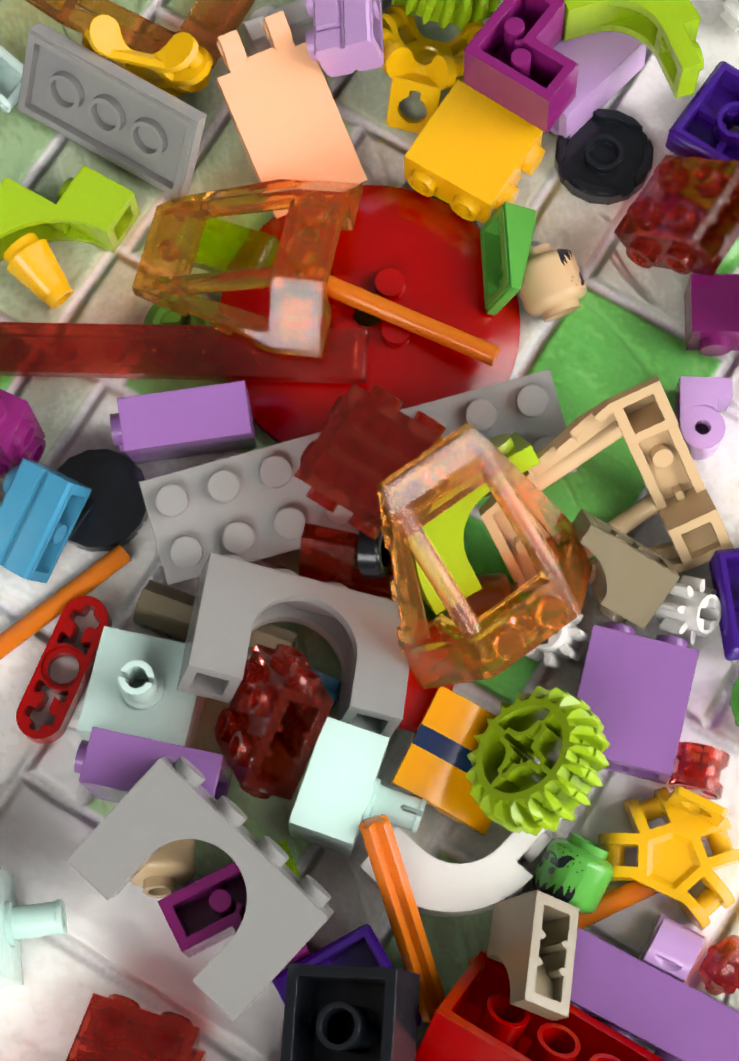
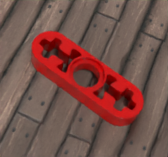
M80 596L71 600L64 607L17 708L16 722L19 729L28 739L35 743H52L58 740L66 731L91 676L104 626L112 627L109 612L104 604L94 597ZM92 610L94 611L93 616L99 625L96 629L87 627L80 642L83 647L89 648L86 654H83L77 647L63 643V640L68 638L71 642L75 643L80 628L74 619L77 615L86 617L89 611ZM62 656H71L79 663L77 676L68 683L62 684L53 681L50 676L53 662ZM43 685H46L52 692L67 697L62 703L54 696L49 707L50 714L55 718L52 726L43 724L39 731H36V724L30 718V714L33 710L37 712L44 710L49 697L45 692H40Z

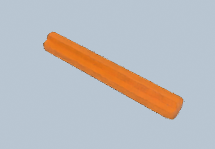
M378 814L364 819L360 823L359 828L404 969L420 974L418 1012L424 1023H430L435 1011L446 997L391 822L385 814Z

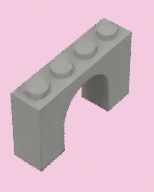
M210 552L198 578L177 690L230 703L243 680L251 633L257 628L273 622L298 623L311 628L323 636L332 646L340 661L342 683L336 720L390 738L403 720L417 607L401 603L391 596H374L349 589L344 584L338 582H321L298 576L289 569H272L246 562L243 558L236 555H219Z
M168 755L156 761L66 861L106 900H109L121 892L157 851L172 841L182 839L202 840L219 847L227 853L238 866L245 882L247 893L245 914L233 937L192 982L228 1017L235 1021L331 917L334 911L327 905L331 896L311 876L306 874L302 879L296 876L285 865L289 856L270 837L263 835L258 840L243 825L247 820V816L236 804L224 795L216 800L203 788L201 784L206 778L190 761L183 756H180L175 761Z

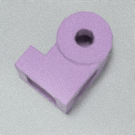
M680 376L675 389V416L679 423V430L693 460H703L712 456L724 437L725 421L718 411H726L733 398V378Z
M661 914L638 959L684 983L702 949L705 937Z

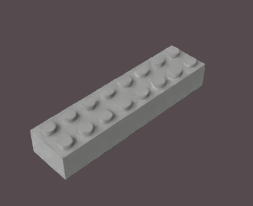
M550 369L140 481L139 484L166 581L170 585L199 577L210 552L219 555H236L243 558L246 562H253L357 533L363 524L386 525L404 520L408 501L419 478L442 452L459 440L476 455L481 452V446L489 439L500 434L511 435L516 432L532 445L537 454L565 430L566 426ZM575 468L574 470H572V471L569 472V473H573V472H576V471H578V470H577V468ZM497 488L487 493L484 497L492 495Z

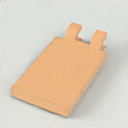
M283 10L263 19L264 23L261 26L271 45V48L246 57L237 30L219 36L217 38L218 42H216L218 51L229 73L217 78V85L273 217L276 219L367 181L317 60L313 61L310 58L306 42L295 46Z

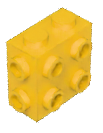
M457 79L405 154L404 179L421 195L426 197L434 195L450 204L451 209L461 218L468 221L478 220L485 224L504 202L514 203L519 192V188L516 185L526 173L531 176L537 170L545 154V149L541 147L543 131Z

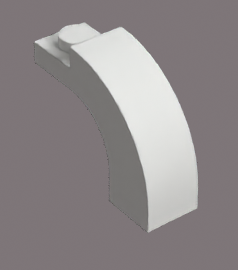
M398 826L393 830L419 913L443 918L469 917L493 910V904L517 896L531 883L533 878L519 862L524 858L532 864L545 851L551 841V838L546 834L549 831L548 829L542 828L537 836L530 833L526 834L523 831L519 834L513 832L489 856L475 862L459 864L445 862L429 855ZM368 856L359 866L360 872L379 890Z

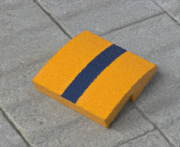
M440 685L390 785L419 799H427V804L437 808L436 812L484 836L492 820L484 815V811L479 808L480 805L469 794L473 786L465 775L473 766L466 755L478 749L479 745L473 735L485 732L489 726L485 717L495 718L496 716Z

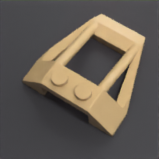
M657 376L606 399L578 417L536 454L540 464L501 485L479 509L480 516L514 582H518L519 591L523 598L586 588L585 582L594 581L596 578L595 560L586 562L594 554L580 542L560 553L533 498L539 492L622 437L626 441L650 494L611 519L607 524L627 534L659 513L672 541L647 548L668 559L677 573L687 572L711 561L714 552L717 550L734 548L720 515L704 486L679 430V423Z

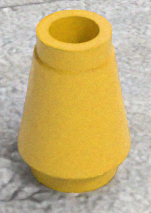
M33 232L28 233L16 240L4 252L3 258L8 263L6 270L41 301L45 302L50 309L59 307L74 293L46 239H39Z

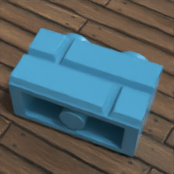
M23 458L20 465L13 467L9 471L3 483L5 496L0 504V565L27 580L47 583L92 489L47 465Z

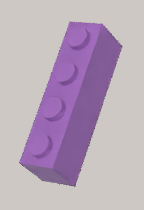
M580 928L577 929L570 1004L628 1039L655 1051L654 1054L665 1061H739L738 1011Z

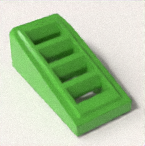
M504 202L480 228L486 314L495 316L521 290L536 224V211L533 209Z

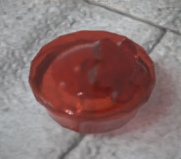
M738 935L728 936L717 945L710 946L707 950L708 954L701 963L698 973L709 995L733 994L736 988L739 989Z

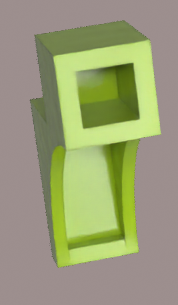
M85 165L81 167L74 178L70 177L63 183L57 196V204L5 177L0 184V262L4 260L3 254L11 244L32 232L39 239H46L47 242L78 241L93 244L114 253L140 215L134 192Z

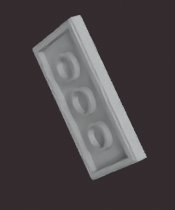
M41 22L32 26L28 33L17 110L175 199L182 200L190 191L207 114Z

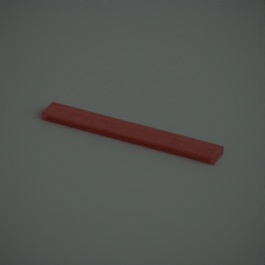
M0 322V376L366 384L370 334L367 328Z

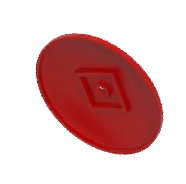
M353 186L276 219L273 217L249 240L238 255L223 287L219 304V312L223 320V339L219 349L228 382L245 381L250 397L253 421L277 443L510 380L519 347L520 312L517 294L495 316L486 314L480 229L472 221L458 216L444 202L432 197L423 196L409 189L393 186ZM313 267L501 347L500 353L492 367L382 319L374 326H361L354 319L358 309L305 287V278Z

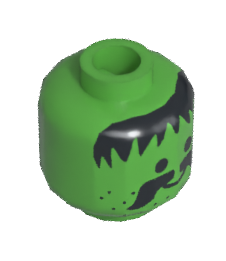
M569 832L567 838L555 837L547 845L533 873V885L541 892L580 908L579 913H593L597 909L614 874L612 865L606 860L609 851L573 832Z

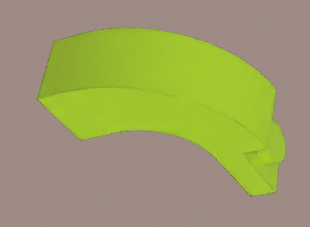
M563 0L565 2L562 36L564 41L604 31L630 35L644 43L652 51L675 99L694 94L699 72L704 68V58L702 50L696 42L701 17L690 0Z
M516 432L511 435L500 434L489 439L481 446V452L476 455L459 440L442 452L427 467L412 491L405 511L402 529L404 557L417 590L435 615L483 589L467 559L464 549V529L472 509L487 493L540 464L532 445Z

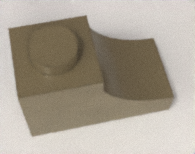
M581 509L570 527L579 542L594 554L596 578L590 587L600 603L597 607L598 610L613 622L625 624L628 620L645 629L679 580V574L668 559Z
M539 890L493 904L487 957L504 964L510 982L509 1004L551 1021L569 1017L580 908Z

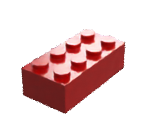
M483 951L479 952L435 1011L416 1053V1061H665L570 1004L569 1017L557 1021H551L509 1004L510 982L504 964L488 958L487 954Z

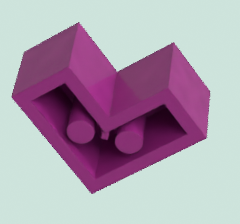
M504 0L464 49V83L547 133L576 97L578 63L553 49L563 36L565 2L563 0Z
M690 274L684 293L686 350H700V353L706 356H722L730 351H739V274Z
M233 862L157 902L181 952L190 958L236 933L245 914L247 893L242 873L236 863ZM306 944L288 964H295L311 955ZM288 964L281 971L287 969Z

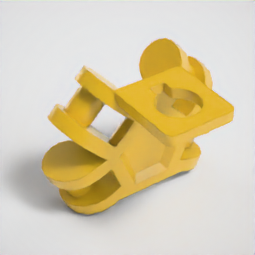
M393 5L386 10V13H382L384 64L382 69L392 79L386 124L392 128L420 134L439 107L442 90L450 89L457 79L464 82V49L484 26V23L470 22L452 40L441 42L423 37L416 26L414 16L406 17L405 6ZM411 91L421 93L420 100L424 103L427 110L426 116L422 119L412 120L407 118L400 109V102L408 98Z
M109 15L95 17L82 36V46L174 97L199 92L207 86L210 80L213 57L204 47L199 46L197 40L187 32H179L173 35L168 43L154 54L130 49L122 38L118 22Z
M676 786L671 793L666 787L654 790V797L640 802L635 797L624 800L625 813L634 833L612 832L598 835V845L609 851L606 860L610 862L614 870L610 882L636 881L677 901L681 911L690 922L703 931L711 924L709 916L720 906L727 909L735 902V898L729 888L714 872V870L739 862V849L733 848L727 833L728 830L732 829L730 821L726 817L728 809L681 786ZM662 817L666 823L665 825L649 829L647 822ZM707 838L713 854L712 857H707L701 839ZM638 848L637 867L625 866V849ZM701 879L705 890L694 899L688 890Z

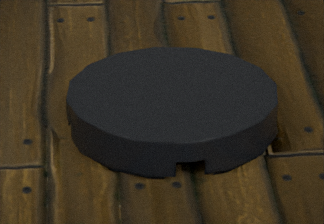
M597 109L593 112V117L571 138L570 135L567 138L559 135L556 141L554 160L559 180L572 195L588 203L610 205L628 200L643 188L651 173L654 148L650 137L648 140L647 135L642 131L643 127L635 118L618 110Z
M109 449L87 450L70 457L56 470L92 489L67 540L78 548L89 552L111 551L118 544L121 546L128 544L138 534L137 531L142 527L144 521L146 523L148 513L139 484L140 481L145 480L142 470L126 455Z

